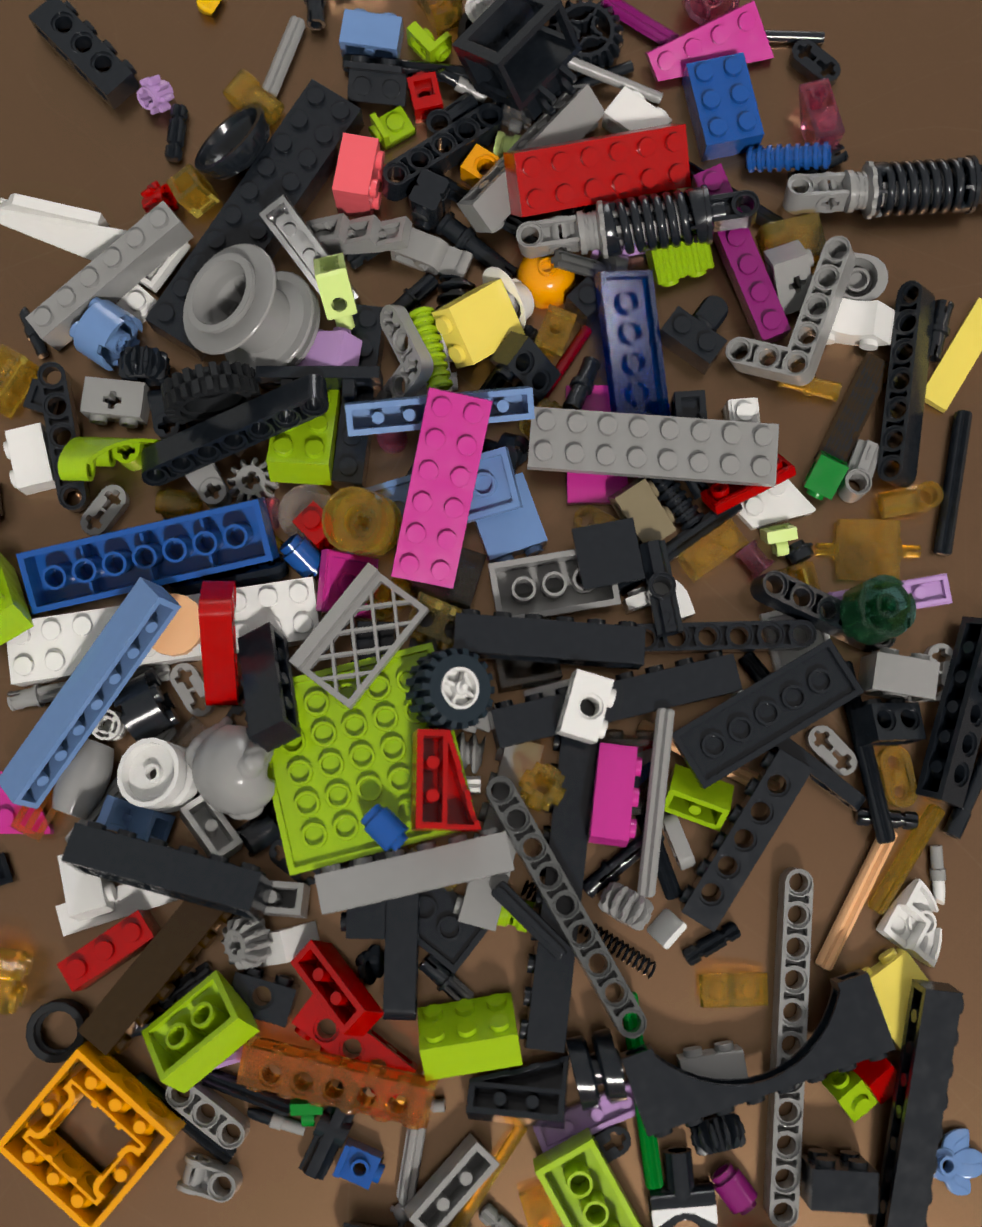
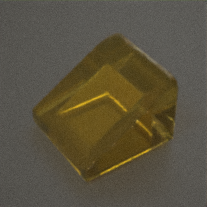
M805 561L778 570L821 590L812 561Z

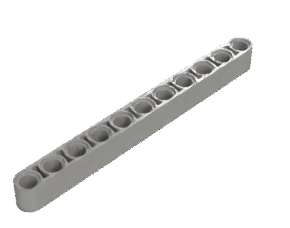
M796 867L786 868L779 877L770 1070L792 1057L807 1041L814 883L809 872ZM798 873L802 877V886L798 890H792L789 883L790 878ZM797 905L801 910V916L796 922H791L788 918V911L791 907ZM792 938H797L800 944L799 949L796 953L789 954L786 948L787 942ZM791 970H796L798 973L797 982L792 986H787L785 983L786 974ZM789 1003H795L797 1007L795 1015L791 1018H785L783 1014L784 1007ZM787 1036H794L795 1045L793 1048L786 1051L783 1050V1039ZM805 1082L796 1084V1089L786 1094H777V1091L768 1094L763 1206L768 1217L777 1227H792L797 1222L799 1216ZM791 1102V1112L785 1116L779 1115L778 1111L781 1104ZM783 1135H789L791 1138L790 1144L786 1148H777L779 1138ZM788 1169L789 1176L786 1180L781 1182L775 1180L779 1170ZM787 1203L788 1206L785 1213L781 1215L774 1214V1208L777 1204Z

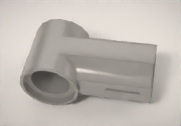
M857 440L848 462L849 469L837 489L838 496L843 501L848 503L857 502L872 487V477L879 458L880 447L877 443L870 440ZM849 481L856 482L859 485L860 491L853 490L849 485Z

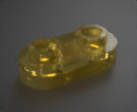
M900 746L883 748L877 756V764L886 800L894 807H909L915 803L918 797L915 794L917 783L911 757L907 750ZM890 756L896 758L897 763L894 767L888 764ZM898 786L903 789V796L900 798L895 795V789Z

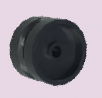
M609 1028L593 1031L591 1038L595 1053L589 1054L586 1040L582 1035L566 1038L583 1111L599 1107L601 1100L597 1085H603L606 1098L611 1104L627 1100L623 1080L625 1078L618 1048H615Z

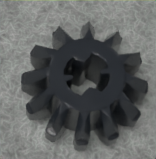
M134 345V347L128 346L124 348V351L120 352L117 367L119 368L118 375L121 376V380L145 382L150 388L154 386L160 387L161 383H164V380L170 375V359L167 353L159 351L158 348H150L147 345L145 347Z
M735 1113L704 1119L702 1123L690 1127L692 1146H694L696 1154L701 1156L743 1147L746 1143L744 1125L741 1123L740 1116Z

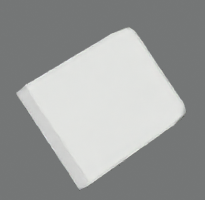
M664 909L647 928V932L665 949H669L686 930L687 925L669 909Z

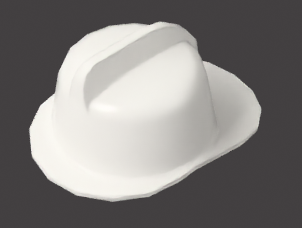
M493 266L486 268L482 276V282L487 283L501 278L521 326L524 329L526 320L532 315L535 307L532 292L520 280L511 279L500 268Z

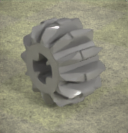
M253 457L250 465H248L244 459H241L240 464L243 468L239 470L236 467H231V471L236 477L227 478V483L234 486L228 492L231 497H237L236 503L261 497H268L271 500L276 498L270 490L278 489L280 485L278 482H270L266 461L259 465L257 457ZM256 478L259 484H254L253 489H250L247 484L252 483L253 479Z
M610 882L600 896L601 899L598 906L602 912L636 931L643 930L652 917L651 913L654 909L652 902L620 883Z
M236 916L232 920L227 921V926L222 929L225 937L221 940V943L225 946L223 954H228L229 964H235L238 970L261 966L262 963L266 962V958L272 954L269 945L273 941L269 938L270 929L265 928L264 919L260 922Z

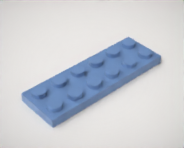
M506 446L481 454L467 523L523 507L509 450ZM411 474L334 497L347 553L359 555L397 544Z

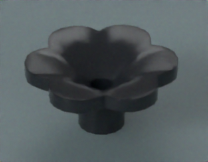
M377 944L370 945L368 950L363 951L355 960V964L358 967V977L363 979L364 983L368 985L374 984L376 978H381L384 974L385 951L381 950Z

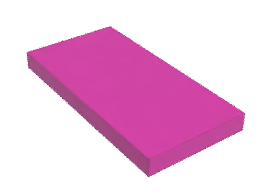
M570 385L565 387V400L571 389ZM594 385L591 395L586 397L581 410L626 413V385ZM566 472L567 505H612L608 497L628 485L627 477Z

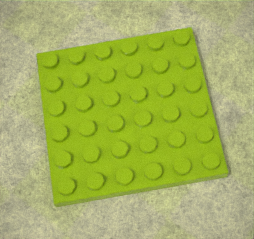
M432 642L398 650L351 710L305 674L293 677L301 736L274 749V754L267 770L268 778L275 781V793L272 800L290 876L385 852L364 831L365 826L360 822L378 803L383 808L387 806L409 828L405 833L409 838L401 847L463 832L411 831L412 735L417 729L430 728L426 727L427 722L420 723L416 719L417 712L411 713L408 706L412 705L411 699L406 700L405 694L410 692V687L405 685L406 679L413 676L409 671L412 666L418 665L416 661L421 657L427 656L428 653L434 652ZM376 656L359 660L360 672L372 670L377 664ZM354 662L337 666L338 675L355 672ZM332 667L313 672L319 677L333 676ZM365 676V677H360V678H361V683L364 681V679H365L367 676ZM356 678L338 680L339 692L349 699L357 689ZM334 681L326 682L334 688ZM450 730L462 766L464 780L469 790L455 731Z

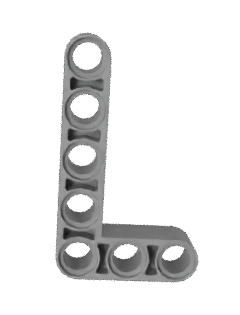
M834 236L826 241L787 347L746 337H736L728 342L725 349L726 357L737 371L796 386L807 385L813 380L856 261L850 241L846 237ZM838 252H846L840 258H833L834 255ZM830 279L836 280L831 286H823ZM820 307L826 308L822 314L813 315L816 309ZM816 336L811 343L803 344V340L806 337ZM748 351L744 358L736 359L740 352ZM776 357L772 365L764 366L768 358ZM805 364L804 369L800 372H792L796 365Z

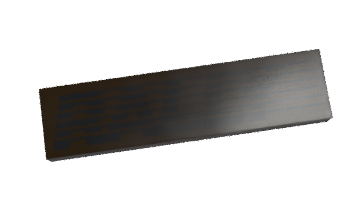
M869 352L865 353L814 456L815 459L819 451L823 450L847 462L888 378L889 362Z

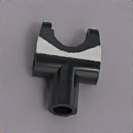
M680 1146L664 1149L663 1161L666 1186L659 1189H648L649 1216L652 1227H674L678 1222L684 1220L692 1221L698 1224L699 1227H717L718 1218L714 1186L712 1182L695 1184L691 1148Z

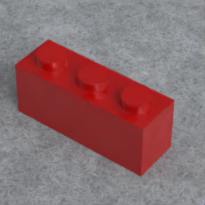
M137 910L57 963V966L72 992L86 990L141 953L161 929L150 910Z
M311 939L290 962L343 1035L365 1036L385 1014L332 943Z

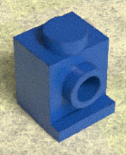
M348 1137L332 1176L336 1178L341 1177L369 1190L372 1182L378 1184L384 1171L385 1164L380 1163L383 1152ZM356 1163H363L366 1170L364 1172L354 1168V1165Z

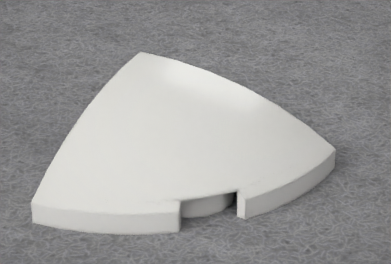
M915 878L894 900L875 930L897 947L906 950L910 956L929 967H935L941 949L942 929L936 928L937 920L932 912H938L939 909L934 896L921 879Z

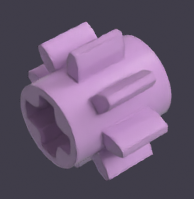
M159 74L139 81L142 87L136 91L137 98L144 109L150 110L151 115L159 112L163 113L171 109L168 102L172 101L174 93L169 82L161 80Z

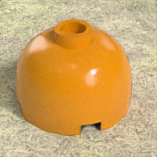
M554 255L534 259L524 257L517 271V279L532 292L535 307L539 309H553L562 305L566 301V296L575 286V273L554 268V264H551V257Z

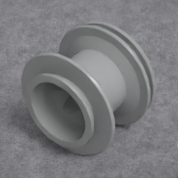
M247 243L235 244L223 249L209 259L192 281L183 308L184 331L188 340L196 349L210 355L224 354L230 365L235 361L241 362V365L246 363L253 367L255 371L256 366H298L308 354L317 336L320 324V307L314 291L301 276L289 271H275L270 256L256 245Z

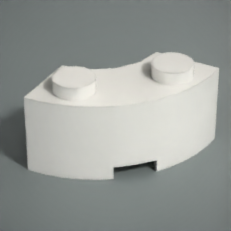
M843 298L826 345L834 343L853 345L867 351L877 350L878 346L891 345L895 310L879 300L858 301ZM820 307L816 309L813 315L822 314L826 308Z

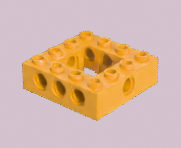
M86 1041L74 1051L0 1140V1153L80 1227H100L183 1129L186 1123L115 1058L105 1056L92 1043ZM84 1096L92 1101L90 1104L92 1107H98L116 1123L114 1127L119 1131L123 1129L132 1138L117 1153V1157L102 1173L55 1132Z

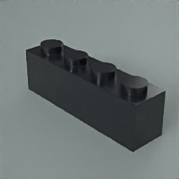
M268 622L238 638L239 652L237 657L242 671L240 682L245 696L243 707L247 713V735L254 744L257 743L265 751L270 752L300 737L301 729L291 663L289 662L287 638Z

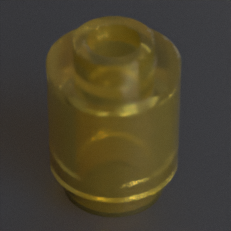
M167 488L166 490H159L156 495L155 511L157 514H162L163 518L167 517L169 519L203 510V501L199 499L197 492Z

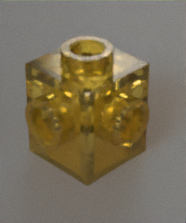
M536 762L532 771L526 769L518 786L522 787L520 796L525 799V805L538 812L541 809L548 812L552 804L558 807L566 792V789L562 787L565 776L561 775L560 770L547 763L542 765ZM538 786H545L548 792L544 795L537 791L536 788Z

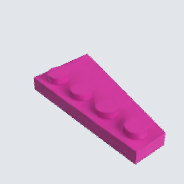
M755 0L737 7L645 53L654 79L657 82L683 77L687 63L744 52L746 63L774 58Z

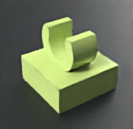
M790 523L759 528L760 539L767 544H771L772 553L776 554L777 557L788 555V541L798 539L797 527Z

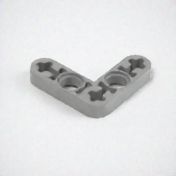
M385 305L380 313V324L400 365L384 385L383 390L378 393L375 400L416 396L433 373L432 357L406 308L402 305ZM406 335H407V337H408V347H407V349H405V337H406ZM403 379H404V381H405V391H404V393H403V391H402V381H403Z

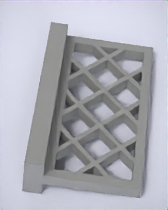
M368 562L289 659V662L351 710L428 614L429 609L382 575L377 568ZM383 584L391 590L392 601L375 604L374 592ZM396 594H397L398 596H400V597H401L402 599H404V600H398V601H397V600H396ZM370 599V604L365 605L366 602ZM412 605L418 610V613L412 620L399 622L397 606ZM393 607L395 623L377 625L375 609ZM371 610L373 626L355 628L354 617L358 612ZM350 623V629L345 630ZM406 627L400 634V628ZM395 628L397 638L395 642L389 646L379 647L378 631ZM373 632L375 648L357 650L356 634ZM351 635L353 651L335 653L334 642L339 636ZM330 648L331 654H325ZM380 652H386L381 658ZM376 653L377 664L372 670L360 672L358 655ZM353 656L355 672L338 675L336 658ZM331 659L333 676L319 677L312 672L319 661ZM365 676H367V677L364 679V681L361 683V678H360V677H365ZM356 678L357 689L347 699L339 692L338 680ZM334 681V688L326 682Z

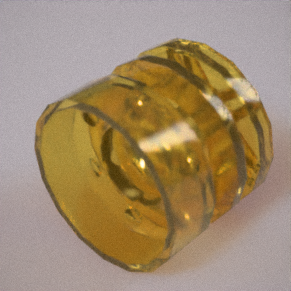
M350 486L338 490L329 498L323 508L321 522L324 535L329 543L337 549L362 556L376 557L386 554L396 545L402 517L395 502L385 495L365 488Z

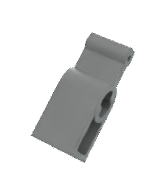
M411 227L408 248L390 251L392 260L432 275H457L465 278L473 259L472 253L449 246L443 239Z

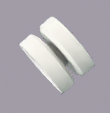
M155 737L141 739L131 745L121 757L117 769V784L122 796L130 804L162 813L179 811L180 808L192 801L198 791L193 781L192 770L185 761V750L187 748Z

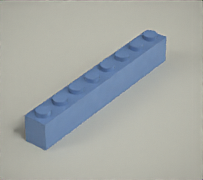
M141 577L138 579L0 775V786L13 804L34 809L39 808L61 774L71 763L181 608V605L162 586Z

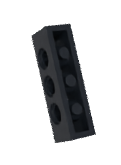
M46 0L28 16L36 31L115 110L140 88L135 78L136 70L126 59L121 61L116 56L118 53L109 41L105 39L102 42L97 37L98 32L89 21L85 20L82 22L77 17L79 14L69 1ZM110 67L108 71L102 72L105 68Z

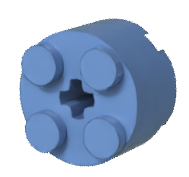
M95 297L90 301L88 309L80 320L73 323L69 335L74 338V347L78 352L104 369L112 371L113 366H118L120 352L124 351L125 347H134V345L140 344L137 334L138 330L143 333V325L138 318L110 300H102Z

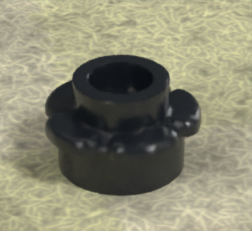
M803 539L789 545V554L785 558L790 560L792 566L798 565L814 556V552L811 549L813 544L805 543Z

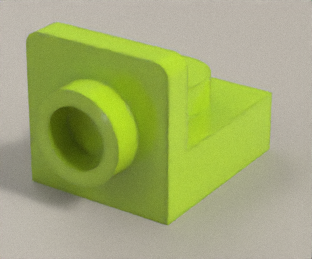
M416 21L406 28L408 45L423 61L443 62L450 55L452 35L448 31L435 40L433 34L427 28H422Z
M401 105L379 118L375 112L369 115L371 126L368 127L369 132L373 138H379V142H381L386 151L416 135V129Z

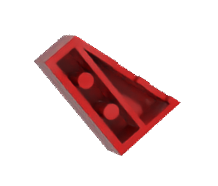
M444 729L415 730L412 735L411 831L475 832L481 830L471 802L470 792L464 780L462 766L451 731Z

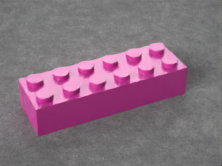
M433 387L428 388L392 566V577L453 589L492 400Z

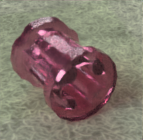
M754 539L734 555L737 559H741L751 570V577L753 579L775 563L773 559H768L758 547L757 539Z

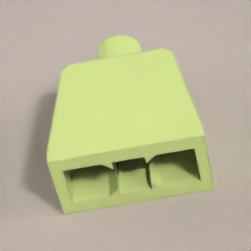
M343 252L313 259L315 277L327 320H335L336 327H344L349 330L355 328L352 315L358 312Z

